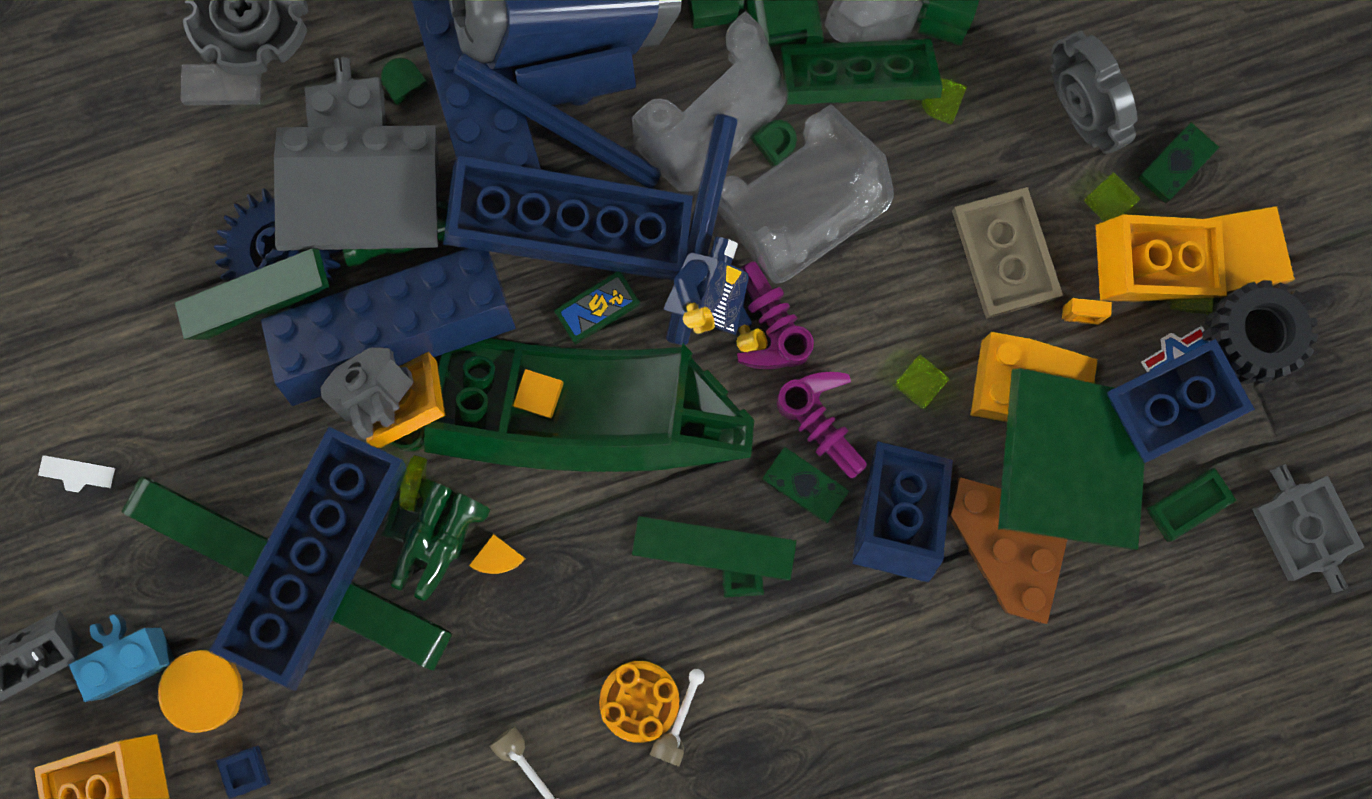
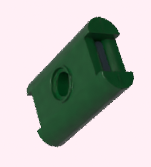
M745 0L755 54L762 56L771 55L770 47L806 41V44H818L824 41L817 0Z

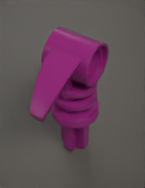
M753 261L745 264L740 269L748 273L749 279L746 290L753 300L748 309L752 314L761 313L762 317L759 319L760 325L767 324L769 326L766 334L771 340V346L764 350L737 353L738 363L757 369L801 366L808 360L813 350L814 340L811 333L804 327L794 325L797 316L795 314L788 315L789 303L782 304L780 302V299L785 294L782 288L772 289L756 262ZM790 338L799 339L804 344L805 352L801 355H791L786 351L784 342Z
M821 372L799 380H791L784 384L776 402L780 414L787 419L798 420L802 424L798 430L802 432L806 429L810 434L807 440L809 442L816 440L820 445L815 451L819 457L826 452L848 478L856 477L865 469L867 464L843 437L849 430L845 426L836 429L832 424L836 419L834 416L829 419L825 417L823 413L826 407L819 400L822 392L851 383L849 374ZM790 391L800 392L805 397V407L801 409L790 408L785 402V395Z

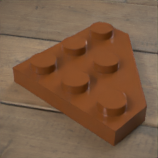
M961 477L958 478L948 517L969 548V553L984 578L991 585L1002 609L1006 614L1047 624L1067 540L998 529L1001 488Z

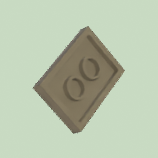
M1028 187L954 207L952 213L986 319L1056 300L1063 296Z

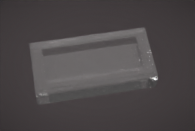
M219 64L182 65L181 102L184 105L260 104L261 74H229L224 72Z

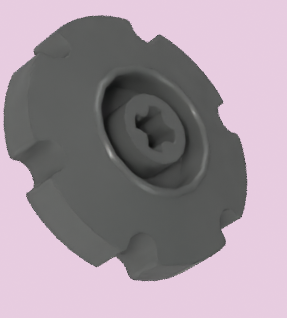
M185 0V3L192 12L191 15L183 19L188 39L206 62L210 63L217 59L221 69L229 74H261L267 71V64L271 60L277 59L281 63L286 62L298 50L307 32V28L300 18L309 11L306 0Z
M1076 31L1056 41L1051 50L1054 62L1051 65L1054 86L1061 104L1064 106L1071 123L1080 136L1091 147H1099L1104 154L1113 153L1133 142L1136 136L1133 126L1137 122L1136 106L1130 86L1122 76L1118 63L1111 52L1094 35L1086 37L1083 31Z

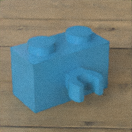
M120 614L109 616L113 624V630L109 635L104 632L101 624L91 625L90 634L92 638L102 643L104 648L69 664L84 702L105 699L165 670L175 658L162 628H143L124 637L127 626Z

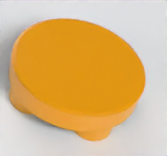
M210 650L191 651L173 660L162 674L158 687L159 704L168 721L181 730L198 733L216 729L235 717L239 711L243 693L242 679L236 664L209 652Z
M632 661L619 666L607 677L600 692L599 706L602 720L615 735L626 741L643 743L658 739L670 729L678 714L679 692L675 681L665 669L652 662Z

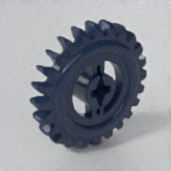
M265 188L262 189V202H258L251 194L247 195L250 205L249 209L237 203L234 204L240 216L238 219L227 215L224 216V220L232 227L231 230H217L218 235L227 240L226 244L214 245L216 251L227 256L215 261L218 267L229 269L221 275V279L225 282L299 254V250H272V247L275 245V227H271L275 225V199ZM255 242L258 254L264 258L258 268L253 259ZM343 249L319 250L328 283L334 281L328 270L340 268V264L333 260L332 257L340 255ZM324 290L317 292V294L322 295ZM311 296L303 299L306 304L310 303ZM297 302L288 307L290 309L297 307Z

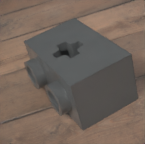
M60 610L0 641V702L77 661L81 639Z

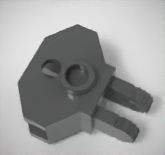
M368 348L337 366L320 388L322 399L345 421L352 422L354 430L365 440L373 435V423L379 420L384 427H388L395 422L394 411L400 408V400L414 382L411 371L407 367H398L395 363L394 353L389 348Z

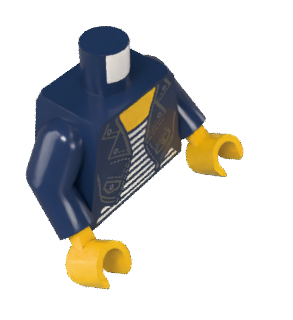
M716 236L709 257L693 252L687 255L681 271L674 278V286L664 310L683 317L684 324L689 328H693L697 334L713 329L733 335L739 332L737 346L741 351L764 350L768 346L767 338L760 329L750 331L749 327L752 325V322L744 307V297L749 279L748 273L731 265L738 243Z

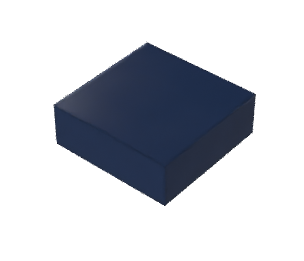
M259 745L216 761L228 799L271 784Z

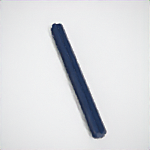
M462 54L454 67V73L647 188L652 189L659 181L661 172L655 166L479 61L468 57L467 54Z
M717 114L714 119L688 236L687 255L693 252L708 256L738 123L735 117ZM671 313L666 339L674 344L682 345L684 343L686 345L689 341L691 328L684 324L683 317Z

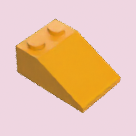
M1123 214L1096 225L1100 301L1137 302L1227 296L1222 220Z
M991 332L981 342L970 415L1007 422L1011 373L1013 369L1022 368L1094 383L1098 359L1033 339Z
M157 734L114 742L34 768L39 799H170Z

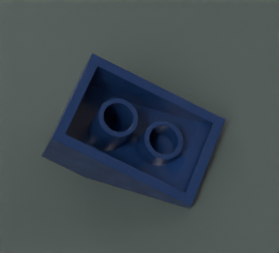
M1216 339L1106 393L1143 463L1151 461L1255 410Z
M877 441L857 526L852 564L930 582L943 562L953 460Z

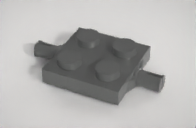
M341 57V60L339 58L334 60L336 81L326 85L305 87L308 127L387 126L381 79L379 77L360 80L351 79V61L349 58Z
M1286 464L1271 469L1270 472L1281 492L1277 493L1272 500L1252 510L1287 580L1294 581L1312 572H1322L1332 593L1348 588L1349 586L1346 584L1337 565L1341 564L1348 555L1365 547L1329 477L1323 476L1307 484L1296 485Z

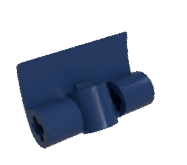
M629 46L515 70L519 86L552 106L564 103L582 106L587 104L593 97L636 88L633 60Z

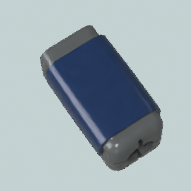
M448 0L462 53L467 54L468 57L482 64L487 63L488 67L492 70L535 66L629 46L631 54L635 55L641 47L658 46L679 16L682 0Z

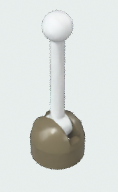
M693 669L689 673L690 684L671 733H664L654 742L649 755L680 767L684 756V744L678 735L696 688L704 681L705 676L702 670Z
M515 725L506 730L489 745L495 755L502 761H516L545 799H559L552 795L522 756L525 749V741Z

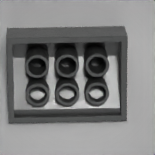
M436 125L277 127L274 152L275 246L277 251L309 250L312 248L336 250L438 247L439 150Z

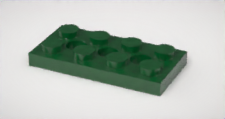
M931 39L781 45V62L787 105L941 98L943 85Z

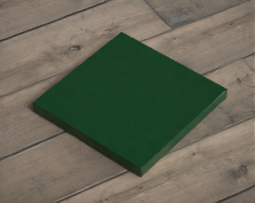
M1022 368L1012 370L998 529L1138 550L1145 463H1143L1106 394L1115 389L1114 387Z

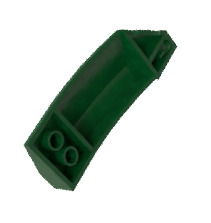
M488 338L441 355L438 373L445 416L425 425L424 452L499 465L580 472L666 470L750 458L752 454L754 419L745 409L739 410L727 397L728 391L709 370L703 371L692 359L693 353L684 343H682V347L594 350L522 344ZM525 369L564 382L552 419L513 407Z

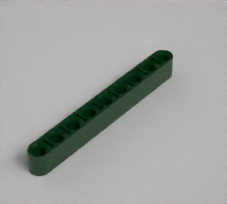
M140 476L121 511L128 517L248 578L269 540L178 492L143 476ZM351 581L332 621L430 670H435L453 635L447 629Z

